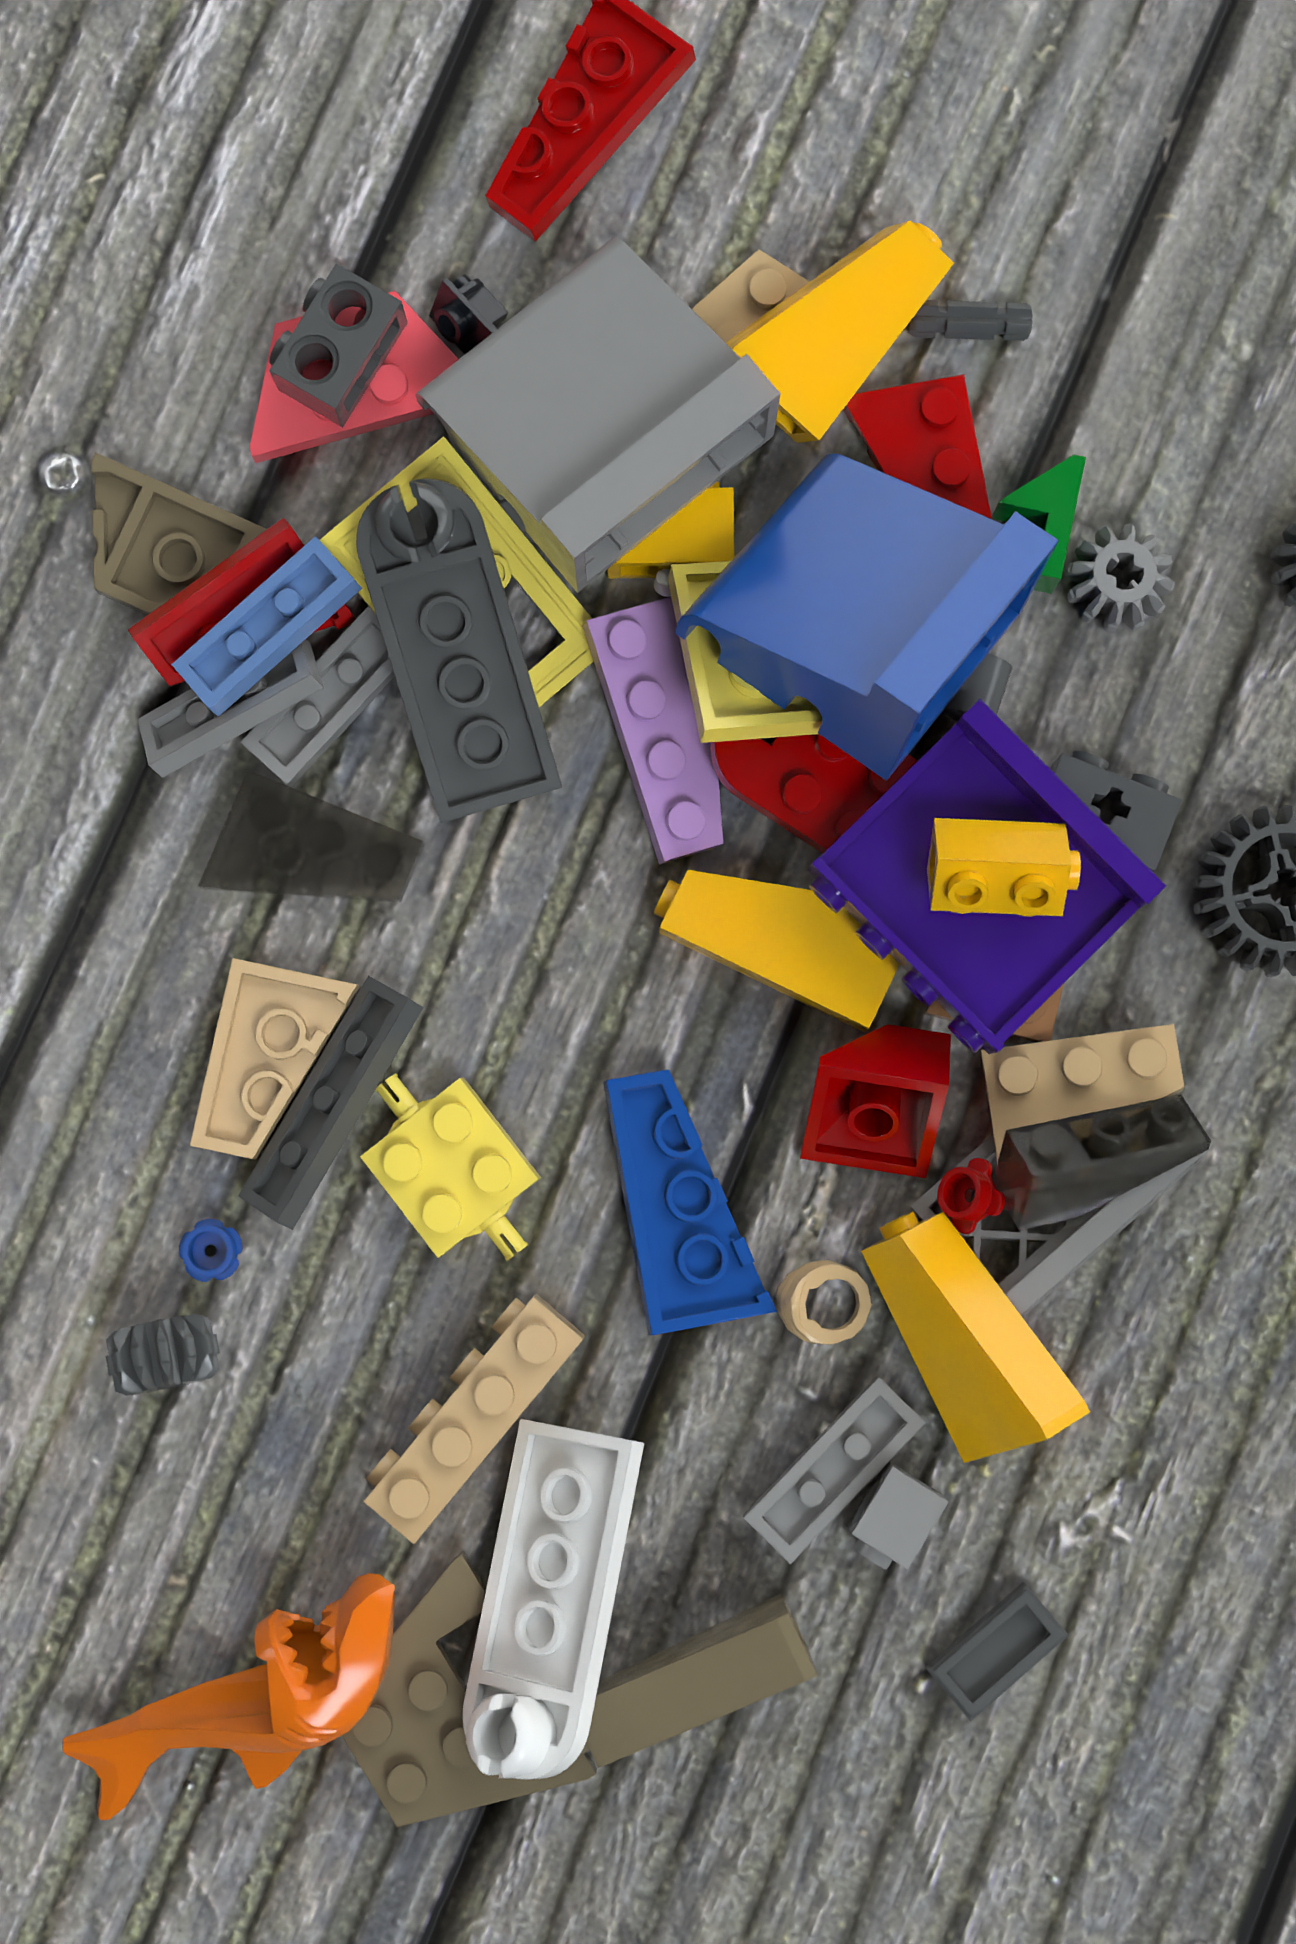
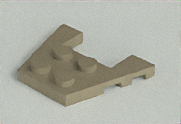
M464 1552L453 1559L442 1575L394 1632L389 1665L371 1706L349 1732L341 1735L397 1827L588 1780L596 1775L597 1768L588 1753L580 1754L573 1764L563 1772L544 1779L499 1778V1775H486L478 1769L470 1757L462 1717L467 1686L439 1642V1639L482 1612L486 1587Z

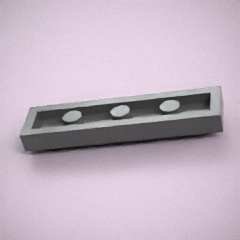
M370 976L367 977L238 1197L276 1223L291 1230L294 1229L424 1007Z

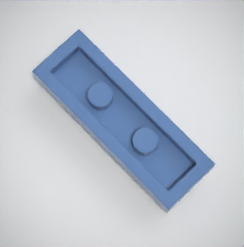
M315 536L171 665L203 703L219 717L356 595L362 587Z

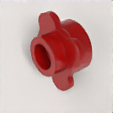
M973 1158L969 1161L967 1167H956L949 1170L940 1181L937 1192L939 1206L946 1215L952 1217L951 1223L959 1233H972L979 1221L988 1215L998 1216L1004 1209L1005 1196L1003 1192L996 1190L991 1178L992 1165L986 1159ZM974 1190L975 1196L973 1201L970 1202V1196Z

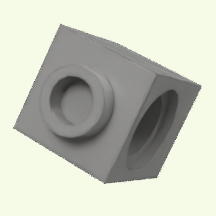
M889 1461L879 1472L847 1525L850 1533L859 1539L854 1549L883 1569L887 1570L893 1560L908 1570L949 1501L941 1493Z

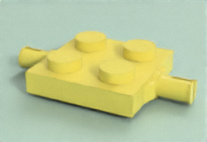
M396 1073L385 1080L386 1083H381L377 1086L375 1091L379 1093L398 1119L392 1125L387 1136L360 1157L437 1258L443 1256L464 1238L484 1231L503 1254L506 1261L528 1246V1243L522 1239L505 1214L508 1213L515 1199L541 1179V1177L465 1078H459L435 1098L419 1103L407 1090Z

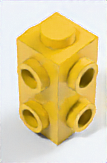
M934 818L927 866L931 911H951L959 914L971 912L1017 914L1027 917L1035 915L1063 916L1067 890L1078 889L1081 872L1080 852L1069 849L1066 824Z

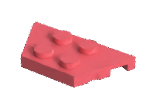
M396 291L388 292L402 301L408 323L342 428L278 390L269 371L272 367L269 363L270 355L280 336L285 331L293 333L302 317L276 323L249 447L255 463L432 415L434 412L430 408L424 410L420 406L415 394L459 359ZM348 307L338 314L335 323L347 327L356 325L364 318L366 311L359 307ZM324 359L314 360L305 367L302 376L309 380L322 379L330 373L333 363Z

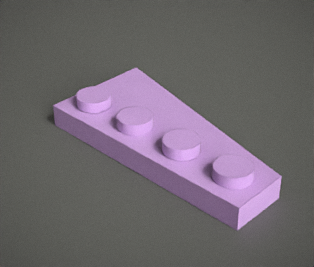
M671 597L589 619L583 625L659 865L717 848L723 844L719 778L716 775L711 760V742H700L680 638L675 634L677 623Z

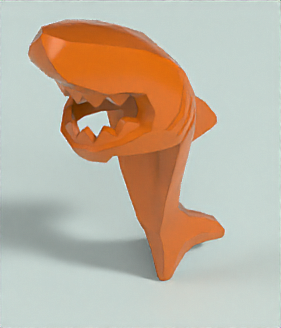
M367 1573L358 1576L339 1600L327 1605L321 1611L322 1621L320 1625H315L312 1618L301 1617L300 1614L276 1609L257 1623L255 1629L256 1657L266 1661L267 1664L204 1682L148 1704L126 1717L64 1737L62 1743L64 1754L93 1768L100 1778L97 1804L98 1818L100 1820H110L124 1809L140 1787L151 1764L170 1749L194 1747L231 1749L241 1758L255 1789L268 1786L283 1774L301 1751L323 1746L349 1732L371 1706L389 1665L393 1637L395 1585L380 1574Z

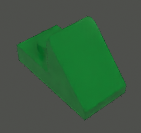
M1070 456L998 502L992 514L993 519L1007 522L1016 511L1059 540L1034 588L1035 591L1052 594L1061 580L1086 460L1084 456Z

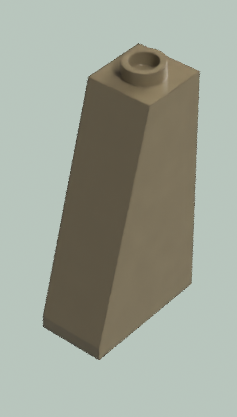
M780 1593L599 1681L588 1738L580 1754L583 1755L591 1751L598 1768L817 1676L810 1651L783 1594Z

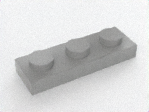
M369 606L316 661L324 688L256 725L241 741L245 748L289 788L304 775L395 677L377 616Z
M305 639L219 717L190 689L137 719L148 765L164 778L323 689L310 642Z
M876 1376L743 1514V1518L791 1564L926 1422L879 1376Z

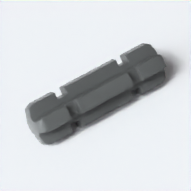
M926 300L909 322L910 334L915 338H935L936 333L940 332L944 333V338L994 340L996 334H1002L1003 340L1024 341L1028 339L1031 333L1033 315L1031 305L1027 303L1006 302V308H998L997 302L947 301L946 306H938V300Z

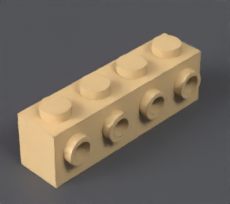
M537 1294L532 1297L527 1305L523 1304L518 1298L513 1300L491 1327L501 1335L485 1355L474 1348L450 1376V1379L459 1387L442 1406L432 1398L407 1428L417 1437L400 1457L390 1449L367 1476L366 1480L375 1488L363 1502L411 1543L415 1544L584 1339V1333Z

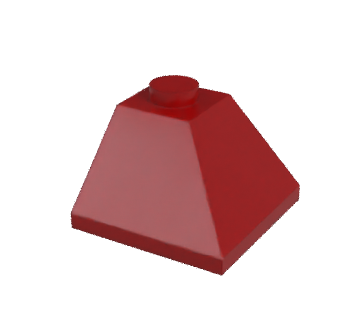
M887 1024L820 1056L800 1159L926 1178L949 1088L951 1034Z

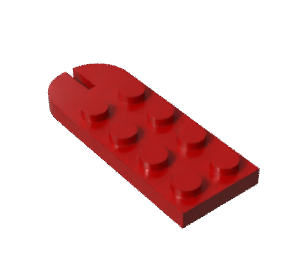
M820 734L770 738L771 745L762 739L711 742L710 744L713 768L721 783L730 793L822 854L918 761L908 754L886 781Z

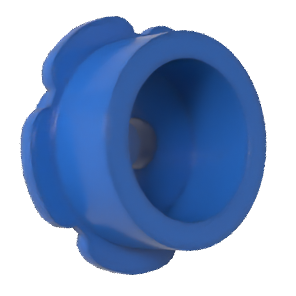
M204 1219L197 1222L191 1232H186L182 1236L179 1244V1256L184 1261L186 1272L192 1278L201 1282H208L211 1278L224 1280L233 1275L239 1266L237 1257L243 1249L242 1240L234 1228L224 1227L222 1221L218 1219ZM210 1244L217 1248V1253L213 1257H209L205 1252L206 1247Z

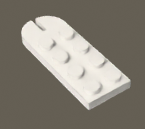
M520 1419L463 1703L462 1717L467 1748L470 1757L478 1769L486 1775H499V1778L517 1779L549 1778L571 1766L585 1746L593 1715L644 1443Z

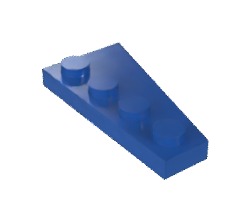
M670 1070L604 1081V1091L648 1335L653 1336L777 1312L769 1292L765 1291L753 1264L755 1261L745 1238L741 1237L726 1204L728 1200L718 1178L714 1177L701 1148L703 1144Z

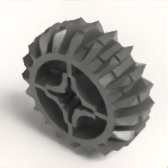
M1284 805L1279 809L1275 820L1268 807L1261 806L1253 811V824L1249 819L1240 814L1230 820V829L1233 836L1222 830L1217 831L1211 836L1210 840L1220 854L1205 851L1199 855L1197 862L1202 868L1213 874L1197 876L1192 880V888L1197 891L1209 892L1210 899L1194 904L1193 909L1197 915L1213 913L1215 922L1207 925L1202 930V933L1206 938H1211L1221 932L1225 934L1228 939L1220 946L1218 951L1223 958L1231 956L1241 948L1244 950L1240 959V968L1242 970H1253L1263 956L1265 976H1278L1284 962L1291 975L1296 976V892L1282 900L1281 905L1279 904L1281 897L1275 900L1271 898L1270 894L1254 897L1257 893L1277 882L1278 878H1280L1278 885L1286 882L1289 888L1296 887V865L1292 862L1288 849H1281L1280 843H1284L1296 848V812L1294 806ZM1257 844L1260 858L1255 861L1256 878L1254 883L1243 889L1232 891L1233 875L1238 861L1250 846ZM1254 910L1261 913L1267 919L1271 932H1278L1280 941L1257 933L1244 921L1239 911Z

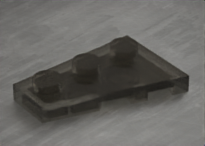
M247 770L198 887L205 890L401 902L425 847V843L420 839Z

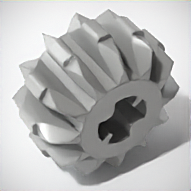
M1133 524L1124 525L1118 540L1107 526L1100 527L1095 534V543L1086 540L1080 541L1075 548V553L1080 561L1069 563L1065 570L1067 578L1080 583L1070 589L1067 594L1068 601L1070 603H1079L1087 600L1089 605L1083 612L1081 619L1083 622L1090 623L1098 613L1105 615L1103 625L1107 633H1114L1121 618H1123L1126 625L1132 631H1136L1144 625V614L1158 617L1165 608L1159 596L1170 594L1175 585L1172 579L1160 574L1172 564V556L1161 554L1153 557L1150 552L1158 542L1156 534L1148 535L1141 544L1135 542L1136 531ZM1114 568L1123 570V580L1129 582L1125 590L1116 587V577L1110 575Z

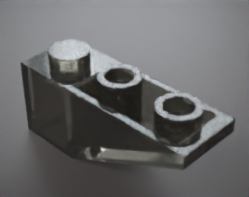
M1180 1094L1008 1129L1003 1139L993 1183L996 1190L1003 1192L1005 1206L1019 1230L1078 1218L1207 1151L1211 1139Z

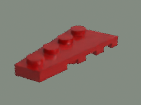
M591 0L592 7L582 26L576 25L565 46L567 54L553 79L548 77L537 98L539 106L528 127H522L485 195L492 210L534 242L540 238L696 61L692 45L629 0Z

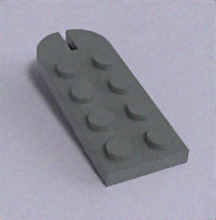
M423 478L411 480L409 484L413 497H416L427 538L416 541L398 484L380 493L367 506L359 521L356 546L440 823L560 789L562 788V783L481 512L469 495L457 486L439 479Z

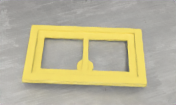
M443 436L329 531L320 541L362 587L358 593L375 613L356 546L359 521L367 506L380 493L399 484L408 513L418 505L409 484L411 480L439 479L462 489L475 502L481 512L503 587L505 588L508 585L512 575L564 639L562 643L528 670L540 707L594 661L583 629L586 620L592 618Z

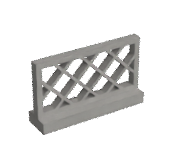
M1162 1102L1136 1113L1152 1115L1169 1133L1151 1150L1123 1148L1124 1120L1116 1123L1115 1147L1077 1145V1141H1075L1074 1144L1054 1153L1069 1154L1068 1190L1030 1188V1164L1023 1166L1022 1187L995 1185L996 1190L1003 1192L1004 1195L1022 1196L1020 1232L981 1230V1220L977 1223L972 1233H960L963 1238H974L973 1252L979 1260L981 1239L1019 1241L1018 1267L1001 1281L998 1286L1022 1318L1186 1175L1208 1153L1210 1148L1193 1130L1188 1131ZM993 1134L954 1168L967 1167L969 1161L973 1158L987 1159L995 1152ZM1077 1155L1115 1157L1114 1183L1104 1192L1075 1190ZM1123 1158L1140 1159L1122 1175ZM940 1181L910 1206L921 1220L935 1215L930 1208L938 1202L937 1192ZM1029 1197L1067 1199L1066 1225L1056 1234L1027 1233ZM1075 1200L1092 1201L1074 1217ZM1027 1242L1045 1243L1026 1259Z

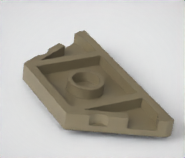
M96 452L91 460V472L95 476V510H92L93 535L96 538V555L93 558L94 589L100 595L142 614L149 615L267 530Z

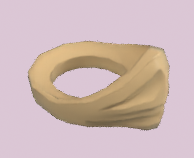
M829 1260L808 1262L791 1271L778 1286L774 1296L776 1310L787 1329L800 1340L811 1344L832 1345L853 1338L865 1326L872 1306L868 1285L855 1269ZM840 1279L847 1282L855 1293L856 1306L854 1314L841 1327L832 1329L821 1327L815 1320L807 1318L805 1303L809 1289L818 1288L827 1280Z

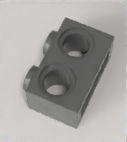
M336 263L326 280L320 277L310 287L303 302L302 309L305 314L293 333L285 331L277 340L270 355L269 363L272 367L269 371L279 391L343 428L408 322L401 300ZM348 307H359L366 311L364 318L356 325L347 327L335 323L338 314ZM324 359L333 363L330 373L322 379L309 380L302 376L305 367L314 360Z

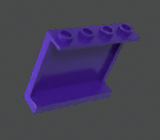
M981 699L829 849L818 857L807 870L815 878L809 885L814 894L834 913H838L844 907L861 924V927L855 933L863 944L881 960L890 954L907 971L901 978L905 986L928 1007L936 1000L953 1018L947 1025L953 1035L971 1052L976 1053L982 1047L989 1055L998 1053L1005 1046L1003 1043L1139 908L1148 905L1166 887ZM934 818L1066 824L1069 849L1080 852L1081 872L1078 889L1067 890L1063 916L1035 915L1027 917L1017 914L976 912L959 914L951 911H931L927 866Z

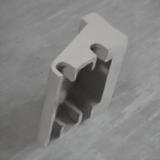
M614 237L415 395L417 402L424 410L430 408L445 427L451 443L500 501L505 498L522 519L525 531L578 593L774 436L781 393L747 354L740 358L625 242L618 237Z

